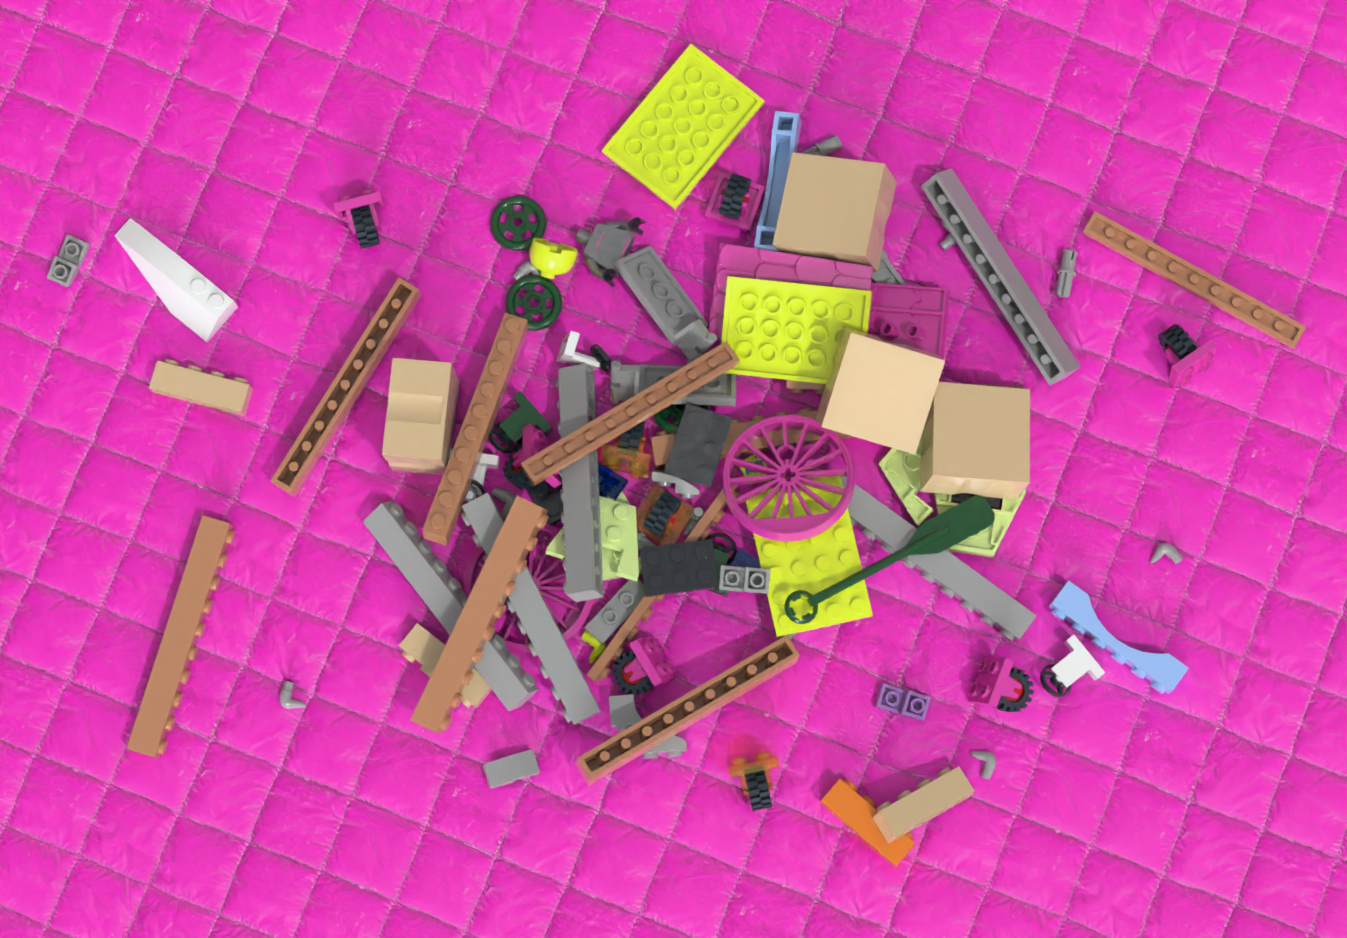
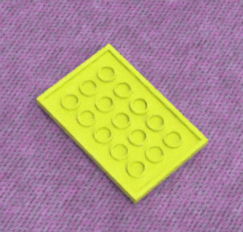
M690 44L602 149V153L676 210L763 106L765 100Z
M727 276L721 344L727 341L740 359V364L725 373L827 384L832 374L834 356L844 326L868 333L872 291Z
M840 476L812 479L843 489ZM806 486L832 507H836L842 495ZM772 489L746 501L748 514L759 505ZM798 489L812 515L828 512ZM780 491L755 518H771ZM788 493L784 495L777 518H790ZM792 493L793 517L807 516L795 493ZM848 508L842 517L829 529L805 540L775 541L753 533L760 566L763 569H770L767 597L777 638L873 616L865 579L819 603L818 612L809 623L797 624L791 621L784 609L785 601L792 592L803 590L814 595L862 570ZM801 595V598L795 602L790 601V608H793L796 613L794 617L802 619L803 615L807 613L812 614L813 607H810L807 597Z

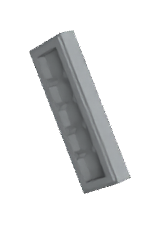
M639 579L637 582L629 580L584 629L603 645L626 621L645 596L644 584Z

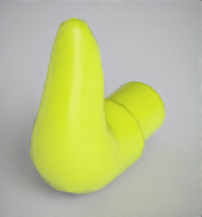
M585 631L581 639L594 647L589 657V663L592 664L604 652L606 645L605 643L601 645L593 636Z

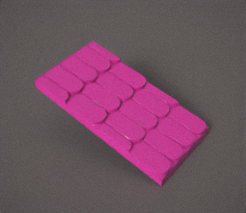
M719 242L707 329L710 333H714L717 336V340H722L727 276L870 290L873 266Z
M871 283L872 300L868 333L890 343L905 344L935 353L944 359L950 290L947 288ZM942 372L940 375L939 382L942 381Z

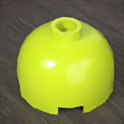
M533 238L529 257L532 265L541 271V276L554 279L555 275H564L572 269L577 259L578 251L576 248L564 243L557 244L549 242L548 239Z

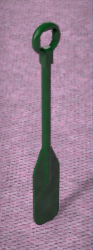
M976 495L931 518L918 528L905 547L814 595L803 590L792 592L785 601L784 609L787 617L797 624L809 623L815 618L819 603L909 555L938 554L991 526L995 519L992 508L984 497ZM803 595L808 598L807 602L810 607H813L812 614L807 613L803 615L802 619L794 617L796 613L793 608H790V601L795 602Z

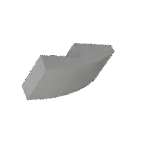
M67 234L58 256H55L46 278L70 287L82 266L91 243Z
M653 469L651 481H657L658 486L667 487L671 486V483H676L675 493H680L682 498H694V495H699L700 487L694 482L666 474L661 469Z
M721 565L719 590L768 594L770 569Z
M533 749L503 757L483 765L490 789L511 784L515 780L540 773Z

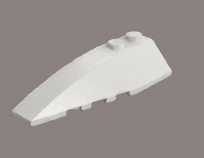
M131 218L116 233L115 237L170 313L205 342H208L238 308L233 299Z

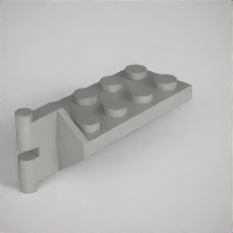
M650 245L616 261L614 267L670 343L680 347L687 357V364L704 355L717 340V336L708 331L706 328L708 322Z
M612 361L610 402L618 404L620 400L626 401L684 366L621 365L619 361ZM723 373L673 404L689 403L693 405L736 406V374Z

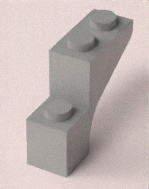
M633 694L609 696L611 727H616L617 731H624L642 720L635 708ZM674 735L642 754L643 759L658 758V753H668V757L682 756V752L687 751V744L684 739Z

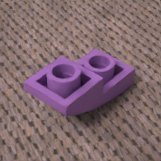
M880 683L874 707L924 721L931 697Z

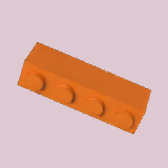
M839 779L820 803L891 865L896 867L915 845L912 841L914 836L908 832L888 844L872 819L878 813L874 808L876 803L866 795L862 798L855 791L858 788L848 779L845 781Z

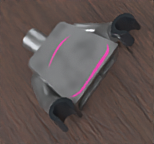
M634 217L632 220L606 221L603 224L598 223L593 233L582 228L579 229L575 241L586 246L583 251L585 264L595 278L607 282L611 287L615 286L612 279H616V277L620 279L621 276L618 274L619 272L614 267V264L617 260L628 255L635 241V234L632 232H636L639 235L643 234L644 231L638 227L641 224H646L644 220Z

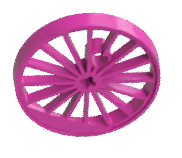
M799 415L770 417L749 427L731 446L723 470V491L732 514L751 532L775 541L805 540L829 529L847 510L855 487L853 463L848 449L841 438L833 430L821 427L817 420ZM783 429L784 445H781L776 450L767 433ZM786 429L802 430L796 448L787 443ZM807 431L821 436L798 461ZM763 435L777 464L750 443ZM826 440L835 447V451L804 465ZM746 448L771 468L737 458L743 449ZM791 454L793 458L791 460L785 459L784 461L781 459V456ZM839 456L842 457L846 467L842 469L810 471ZM734 465L767 474L763 476L731 478ZM847 476L844 489L810 480L811 478ZM786 477H791V481H786ZM769 482L737 498L733 497L731 491L732 485ZM806 486L842 495L836 507H832ZM772 489L749 515L739 507V504ZM798 489L828 512L812 515ZM780 491L771 518H755ZM788 493L790 518H777L784 495ZM792 493H795L807 516L793 517Z
M546 524L538 532L551 534L550 544L561 529ZM477 547L465 572L464 593L467 597H469L475 585L472 582L476 567L483 568L484 564L479 562L485 554L483 547ZM533 549V551H530L529 571L542 596L571 609L565 622H563L549 607L553 617L562 625L560 631L567 641L577 633L586 621L594 599L574 602L571 605L543 592H565L564 587L543 585L565 578L566 573L542 581L563 559L559 558L538 577L548 555L545 550L533 575ZM506 606L503 615L509 610L508 606ZM515 613L503 638L506 643L505 646L513 651L532 653L528 646L529 636L527 633L525 634V644L507 641L518 619V615Z

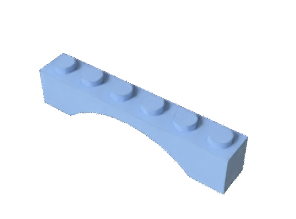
M775 111L767 186L757 225L754 248L778 251L773 245V239L792 152L797 153L802 123L799 113Z
M1069 580L1049 605L1052 609L1051 613L1062 621L1064 619L1068 620L1073 624L1071 626L1073 630L1080 635L1087 634L1092 638L1091 642L1101 650L1104 648L1113 653L1111 657L1120 664L1125 662L1131 666L1132 673L1141 679L1146 677L1152 682L1151 686L1162 694L1164 692L1168 694L1172 692L1189 669L1169 653L1155 654L1142 652L1117 640L1098 620L1092 608L1089 595Z

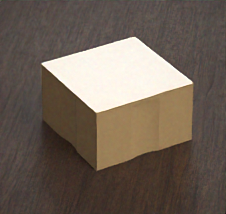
M792 152L773 245L779 252L873 266V272L878 273L885 241V225L891 212L897 181L885 163Z
M844 326L834 356L832 374L824 388L815 420L823 428L916 454L945 360L935 353L905 344L890 343L878 336Z
M392 358L382 455L388 461L392 471L443 476L449 461L450 449H453L460 381L452 363Z
M938 382L922 432L923 452L920 459V492L953 495L969 493L982 497L1016 499L1030 483V389Z

